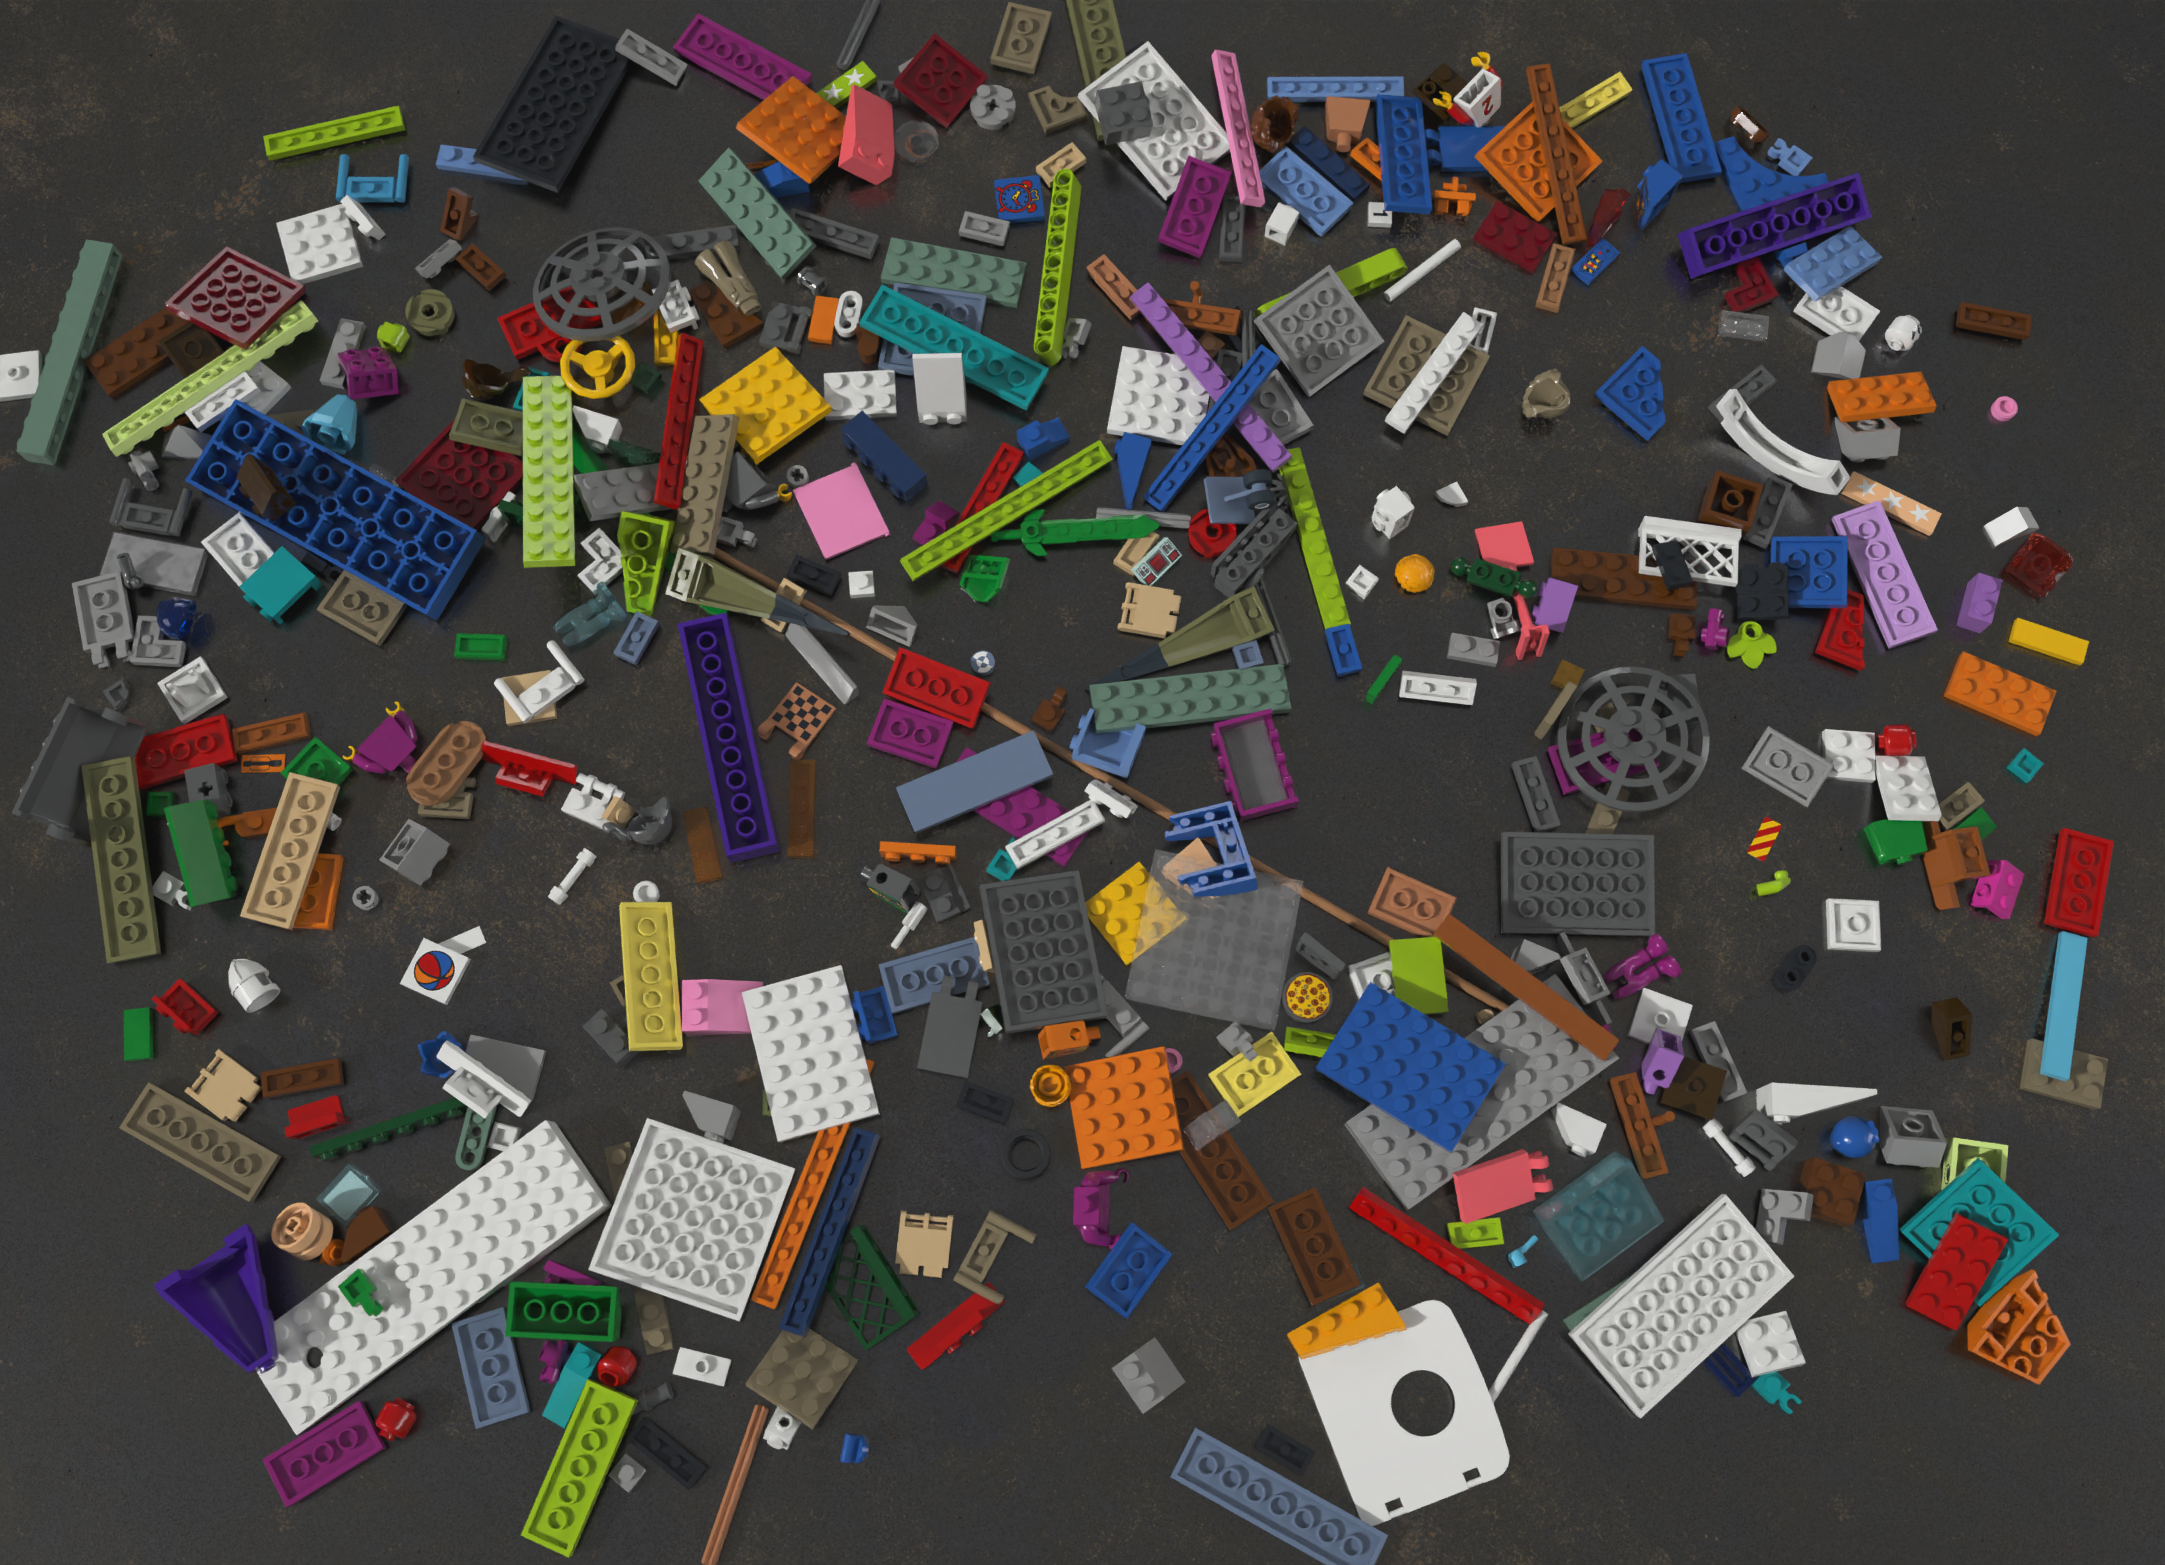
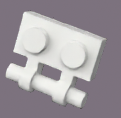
M579 773L576 782L583 784L584 787L582 791L572 788L561 810L566 814L602 829V825L608 822L601 817L614 796L623 800L625 792L619 790L616 785L611 783L607 785L598 781V778L593 775L587 776ZM593 790L604 794L602 800L591 796Z
M1097 779L1091 781L1085 789V792L1089 794V798L1097 804L1103 803L1110 807V812L1117 817L1123 818L1124 816L1128 818L1138 808V805L1131 802L1130 797L1120 795L1112 789L1111 785L1108 783L1103 784Z

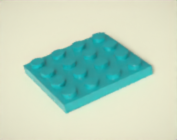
M1979 1158L1973 1161L1900 1228V1231L1929 1259L1956 1212L2005 1236L2008 1241L1974 1299V1302L1979 1307L2059 1236L2045 1220Z

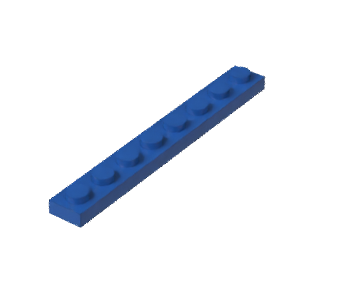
M1262 344L1258 347L1144 494L1143 498L1160 512L1165 511L1280 363V357Z

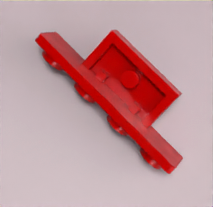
M483 741L481 744L483 760L502 765L495 777L496 784L544 796L553 779L574 785L577 784L578 770L574 764L502 746L498 743Z
M990 1282L985 1284V1286L997 1292ZM974 1293L907 1348V1352L920 1369L924 1370L946 1351L951 1354L962 1345L960 1340L965 1335L969 1334L972 1337L983 1328L981 1322L1005 1303L1004 1299L999 1306Z

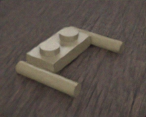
M990 1210L953 1281L1000 1306L1005 1296L983 1285L982 1282L1009 1232L1033 1244L1037 1234Z

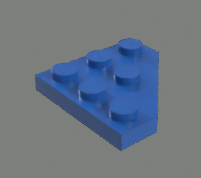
M1642 346L1596 391L1594 396L1646 441H1649L1664 426L1666 421L1665 413H1663V386L1660 379L1661 363L1658 358Z

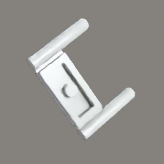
M553 640L547 643V648L561 664V667L556 668L519 695V698L514 695L502 678H498L494 682V685L523 723L529 722L533 716L539 715L572 691L576 685H580L584 681L579 671Z

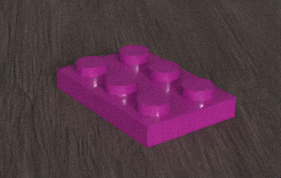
M883 699L867 741V746L937 769L954 722Z

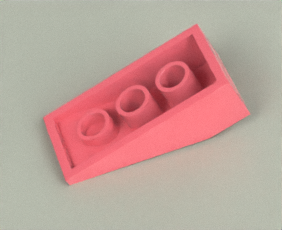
M853 84L851 86L838 167L878 185L892 175L895 156L892 103Z

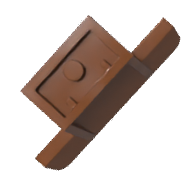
M1922 821L1928 850L1922 855L1935 905L1941 910L1958 908L1960 903L1954 883L1990 876L1978 827L1951 829L1941 833L1938 821Z

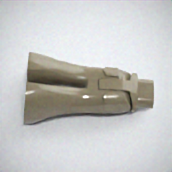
M721 241L715 244L714 253L731 277L727 276L710 249H706L698 255L695 260L696 270L701 275L710 278L739 311H743L745 316H749L761 309L758 295L742 269L737 251L730 241Z

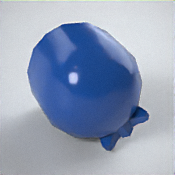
M1848 1116L1839 1120L1833 1126L1830 1133V1143L1833 1149L1847 1158H1862L1874 1149L1876 1143L1879 1142L1878 1130L1875 1128L1873 1121H1867L1858 1116Z

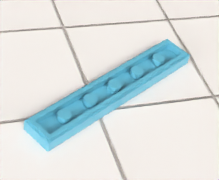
M2065 931L2058 934L2040 1068L2041 1075L2062 1081H2067L2070 1078L2088 939Z

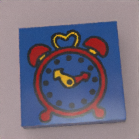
M1040 175L994 180L999 219L1009 221L1010 224L1045 220Z

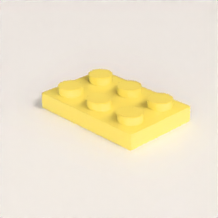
M1270 1032L1252 1045L1254 1047L1253 1050L1258 1056L1251 1062L1239 1053L1208 1074L1236 1118H1239L1301 1075L1273 1032Z

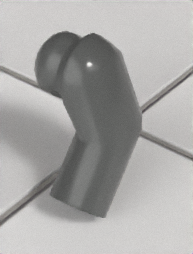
M128 553L119 554L117 560L125 585L130 589L141 588L143 579L141 576L136 575L130 555Z

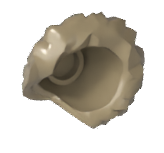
M1556 368L1550 369L1537 375L1534 381L1530 382L1522 402V412L1527 418L1543 417L1553 419L1568 410L1571 404L1570 391L1562 382L1560 371Z

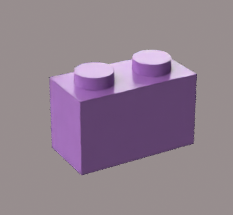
M1978 573L1967 583L1956 626L1977 633H1981L1990 626L1993 621L2003 580L1982 573Z
M1547 578L1546 582L1542 581L1537 594L1541 596L1539 605H1534L1530 616L1534 620L1533 624L1535 626L1547 624L1550 631L1563 633L1578 586L1553 578Z

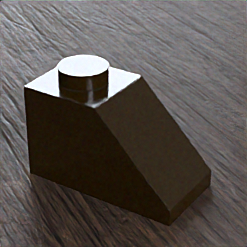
M1957 997L1932 1002L1931 1023L1944 1060L1970 1055L1972 1013Z

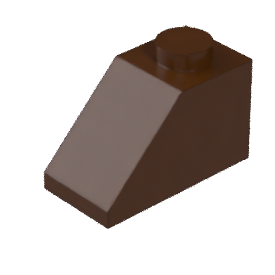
M365 1206L356 1212L355 1215L357 1217L349 1222L340 1258L343 1263L353 1264L395 1232L380 1207Z

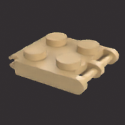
M1126 583V599L1121 607L1123 610L1122 620L1118 624L1117 629L1159 638H1165L1166 634H1174L1178 617L1170 614L1178 615L1181 596L1173 595L1174 590ZM1134 591L1133 601L1130 604L1131 593ZM1130 611L1129 622L1126 624L1127 614Z
M218 1049L215 1052V1058L206 1069L202 1068L199 1078L191 1088L187 1087L185 1092L221 1120L227 1121L229 1118L236 1122L247 1108L242 1103L243 1099L251 1103L262 1087L257 1084L259 1080L257 1076ZM222 1058L223 1060L219 1063V1065H218V1066L215 1068V1070L211 1073L210 1071H211V1070L213 1069V1067L217 1064V1062ZM205 1077H206L207 1080L203 1083V1085H202V1086L199 1088V1090L196 1092L195 1090L197 1089V1087L201 1084V1082H202V1081L205 1079Z
M901 1210L895 1264H900V1274L919 1275V1267L923 1266V1276L942 1278L943 1268L948 1269L954 1215L938 1217L930 1216V1213H925L924 1215L907 1214V1211ZM906 1219L924 1220V1223L906 1222ZM930 1221H934V1222H945V1223H947V1225H938V1224H929V1223H930Z

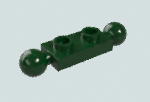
M1457 557L1451 563V570L1455 575L1464 576L1469 574L1466 580L1470 584L1512 598L1516 590L1525 599H1531L1538 593V585L1535 581L1530 579L1520 581L1522 577L1520 572L1475 558L1473 565H1470L1469 561L1464 557Z

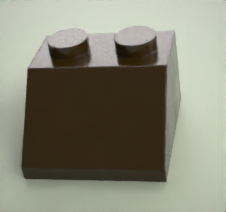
M251 453L246 455L236 477L242 485L239 489L247 499L251 498L255 505L252 508L259 517H266L273 522L296 506V503L271 467Z

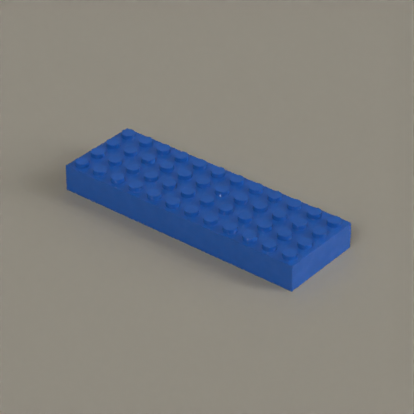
M237 399L232 403L185 480L204 493L435 621L440 617L486 540V537L477 530ZM249 453L272 468L296 503V506L273 522L266 517H259L252 508L255 505L251 498L247 499L239 489L242 485L236 477L245 456Z

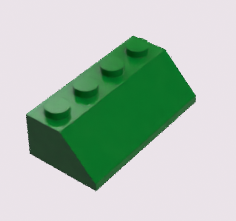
M211 799L165 807L164 811L190 907L237 896L238 884L235 877L231 876L229 868L231 866V858L228 852L224 850L223 842L225 841L223 830L217 824L218 810L216 805L212 803Z
M510 1281L505 1337L614 1342L620 1338L622 1312L618 1286Z

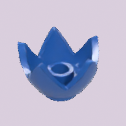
M442 1031L436 1039L420 1042L418 1048L423 1058L420 1071L435 1077L445 1078L451 1076L456 1071L439 1060L437 1054L447 1040L460 1047L463 1051L462 1045L446 1031Z

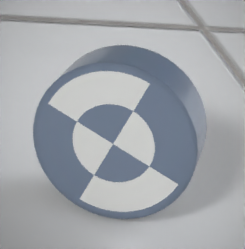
M984 650L973 654L970 661L972 671L978 676L991 674L995 668L993 655Z

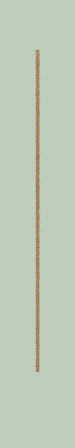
M717 547L715 548V554L711 555L775 593L780 586L776 581ZM802 599L799 604L800 606L849 631L851 637L895 661L897 651L807 599ZM983 703L981 712L1017 733L1023 735L1033 731L987 703ZM1035 732L1043 748L1100 781L1108 783L1112 788L1169 821L1170 815L1177 814L1103 770L1072 759V752ZM1215 837L1202 838V840L1218 848ZM1249 855L1253 869L1387 947H1389V940H1395ZM1444 968L1445 980L1500 1012L1509 1007L1508 1004Z

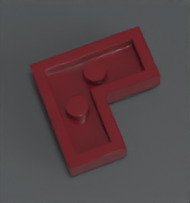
M1757 256L1736 265L1734 270L1743 286L1726 292L1724 296L1733 314L1736 316L1776 300L1779 294Z

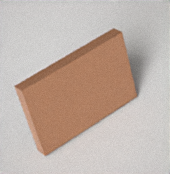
M1387 867L1367 914L1419 937H1435L1433 934L1447 915L1451 914L1457 897Z

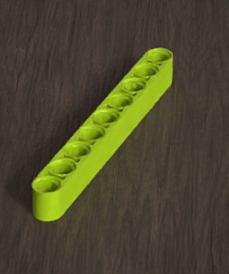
M1067 168L1059 170L1055 174L1034 339V350L1047 365L1058 363L1062 357L1081 197V184L1073 172Z

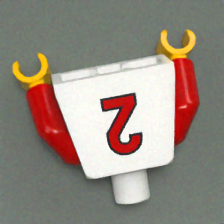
M1478 52L1480 58H1471L1473 66H1482L1483 69L1453 99V103L1451 102V95L1447 92L1439 91L1443 96L1442 102L1439 99H1433L1434 104L1446 107L1447 112L1458 123L1467 126L1474 125L1478 128L1487 126L1490 123V117L1501 106L1503 82L1494 67L1489 65L1490 55L1486 52Z

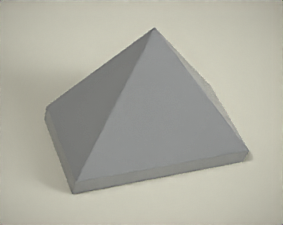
M178 425L164 435L161 457L166 459H198L212 435Z
M874 605L871 609L866 628L910 647L918 625L905 606Z

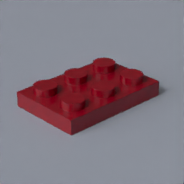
M1496 201L1474 235L1473 240L1534 273L1555 240L1557 233Z

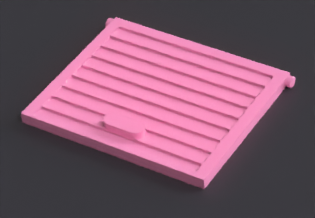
M855 462L850 467L793 489V493L825 560L883 536H890L889 530Z

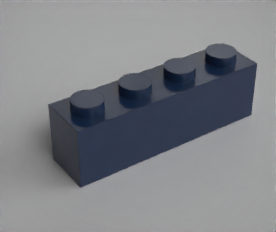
M863 411L841 428L842 441L850 450L854 448L862 463L866 466L870 465L874 469V474L882 482L886 481L890 485V490L896 497H902L908 502L928 484L926 473Z

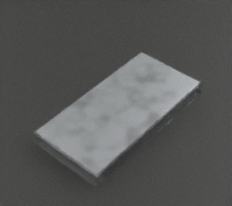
M113 532L99 576L121 571L117 556L122 553H128L136 575L141 576L143 579L142 586L195 596L209 551L195 546Z

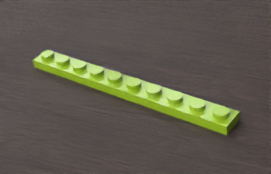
M1098 440L901 558L900 562L912 581H915L1111 463L1113 459L1102 442Z

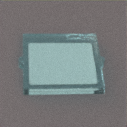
M348 1164L316 1200L329 1211V1216H334L348 1228L349 1222L357 1217L355 1215L356 1212L368 1206L380 1192L367 1181V1176H362Z

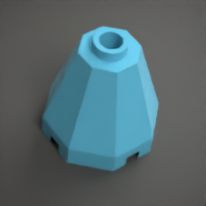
M337 394L305 419L301 426L304 436L340 456L345 454L346 450L350 451L355 444L356 403L347 395Z

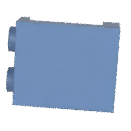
M1090 708L1087 715L1083 714L1080 719L1078 728L1081 730L1079 735L1074 734L1070 744V749H1073L1072 759L1128 779L1144 739L1146 726L1137 723L1134 730L1096 734L1093 717L1095 709Z

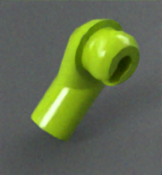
M1786 870L1777 871L1774 874L1776 880L1756 884L1759 896L1778 893L1787 887L1791 882L1788 872Z

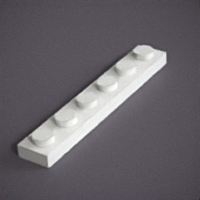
M1465 312L1461 314L1385 419L1386 423L1403 434L1406 433L1482 329V323Z

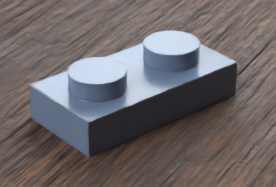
M636 611L613 652L614 655L637 666L660 623Z

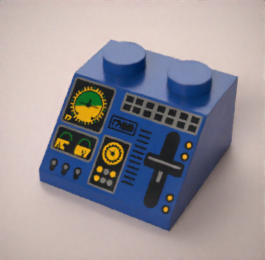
M1662 159L1655 166L1651 164L1643 173L1644 178L1637 186L1639 191L1635 201L1638 226L1641 230L1671 201L1683 177L1682 174Z

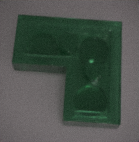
M609 439L607 445L608 449L615 450L614 455L623 458L629 457L628 462L633 464L650 465L651 462L660 461V452L629 442Z

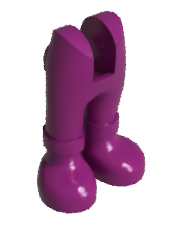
M1658 933L1650 936L1645 950L1641 949L1636 954L1621 960L1602 976L1605 984L1617 980L1622 975L1625 977L1627 983L1611 992L1614 1000L1625 998L1638 992L1653 980L1655 981L1660 978V975L1667 974L1670 977H1678L1682 974L1678 962L1671 955L1663 957L1654 965H1650L1639 973L1634 974V971L1668 952L1665 941Z

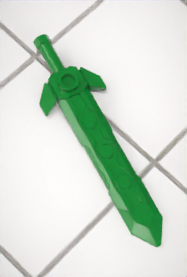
M1039 509L1034 510L1024 518L1025 522H1022L1021 529L996 531L991 534V540L995 542L998 540L1021 539L1026 549L1034 555L1047 556L1041 544L1145 538L1159 528V523L1143 514L1092 519L1046 520L1040 522L1045 510Z

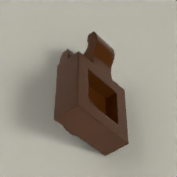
M1671 613L1669 616L1668 639L1675 640V656L1685 657V652L1689 651V642H1693L1695 639L1696 616Z
M1058 686L1051 701L1043 699L1031 718L1032 722L1053 733L1065 714V710L1060 707L1068 695L1066 694L1067 690Z

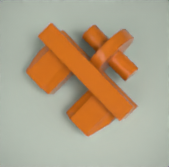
M1453 177L1452 183H1443L1442 189L1451 191L1434 190V193L1431 195L1435 214H1447L1449 203H1456V215L1468 216L1472 204L1476 201V193L1457 192L1466 191V184H1458V177Z

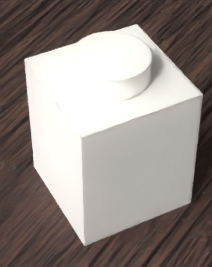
M1278 202L1266 224L1264 236L1282 245H1286L1297 225L1299 212L1290 205H1283Z

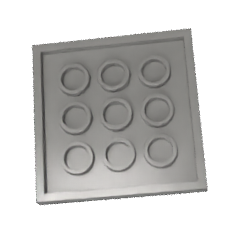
M1330 265L1254 320V323L1308 398L1385 342Z

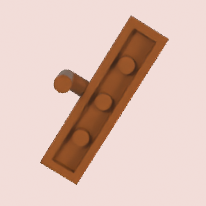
M1192 281L1190 284L1194 294L1192 303L1162 298L1186 328L1237 336L1242 316L1241 310L1201 304L1203 291L1198 281Z
M1636 1072L1609 1079L1641 1180L1669 1173L1654 1127L1673 1121L1675 1114L1672 1111H1667L1661 1115L1650 1116Z

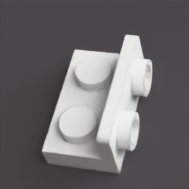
M679 280L670 282L667 295L659 307L670 333L692 325L693 329L696 330L698 329L696 320L700 319L695 306H689L688 301L691 300L686 286L681 287Z

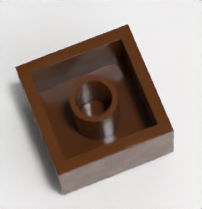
M1716 470L1708 482L1697 523L1741 529V538H1744L1752 527L1763 485Z
M1813 1157L1804 1162L1797 1192H1806L1814 1195L1811 1211L1812 1217L1841 1227L1854 1225L1866 1174Z

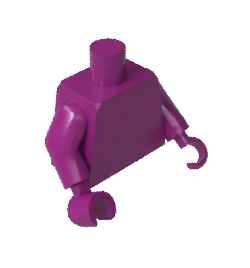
M1120 1168L1116 1170L1115 1174L1112 1170L1089 1172L1084 1176L1081 1185L1074 1187L1073 1224L1081 1232L1085 1242L1105 1247L1109 1245V1248L1112 1250L1122 1234L1109 1235L1110 1184L1119 1179L1121 1172L1125 1175L1123 1182H1127L1129 1173L1126 1169Z

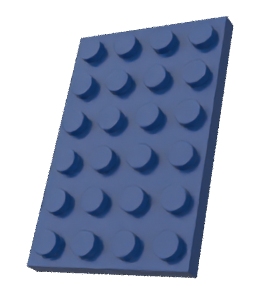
M1370 982L1316 1066V1070L1449 1153H1452L1506 1063Z

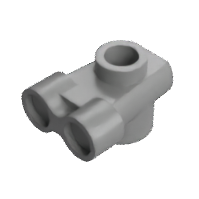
M140 450L132 452L130 454L132 461L128 462L135 476H139L147 490H156L159 487V483L153 476L152 471L158 469L159 466L150 450L143 454Z
M1504 598L1487 603L1493 626L1490 630L1494 640L1521 631L1518 620H1514L1510 603L1505 601ZM1495 609L1502 611L1501 617L1496 614Z

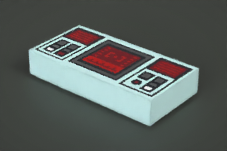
M1164 537L1131 571L1143 585L1151 586L1182 555L1167 537Z

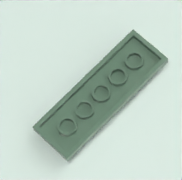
M728 148L698 180L781 278L786 279L816 247L813 241L733 149Z
M891 237L881 275V283L894 285L897 282L987 295V303L1017 308L1027 263Z

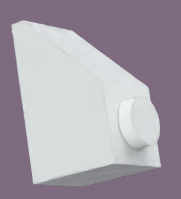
M573 406L572 411L590 448L597 453L603 454L607 452L613 454L623 430L619 420Z
M1559 1102L1552 1106L1551 1112L1565 1145L1572 1147L1571 1151L1583 1157L1594 1154L1606 1124Z

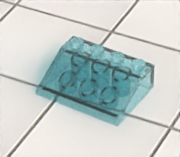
M1616 1151L1612 1152L1533 1210L1544 1232L1581 1282L1664 1222L1631 1160Z

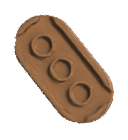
M459 721L460 723L455 725L453 723L447 725L439 732L407 775V789L415 802L425 806H435L446 802L454 795L483 756L481 744L483 741H487L479 725L470 721Z

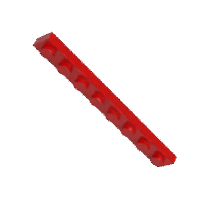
M681 333L677 340L654 503L676 510L680 507L703 347V340Z
M1361 1188L1349 1206L1351 1210L1528 1324H1531L1542 1311L1545 1303L1366 1188Z

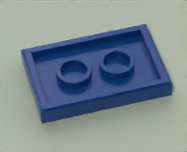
M1131 1222L1085 1288L1121 1316L1128 1319L1173 1253Z

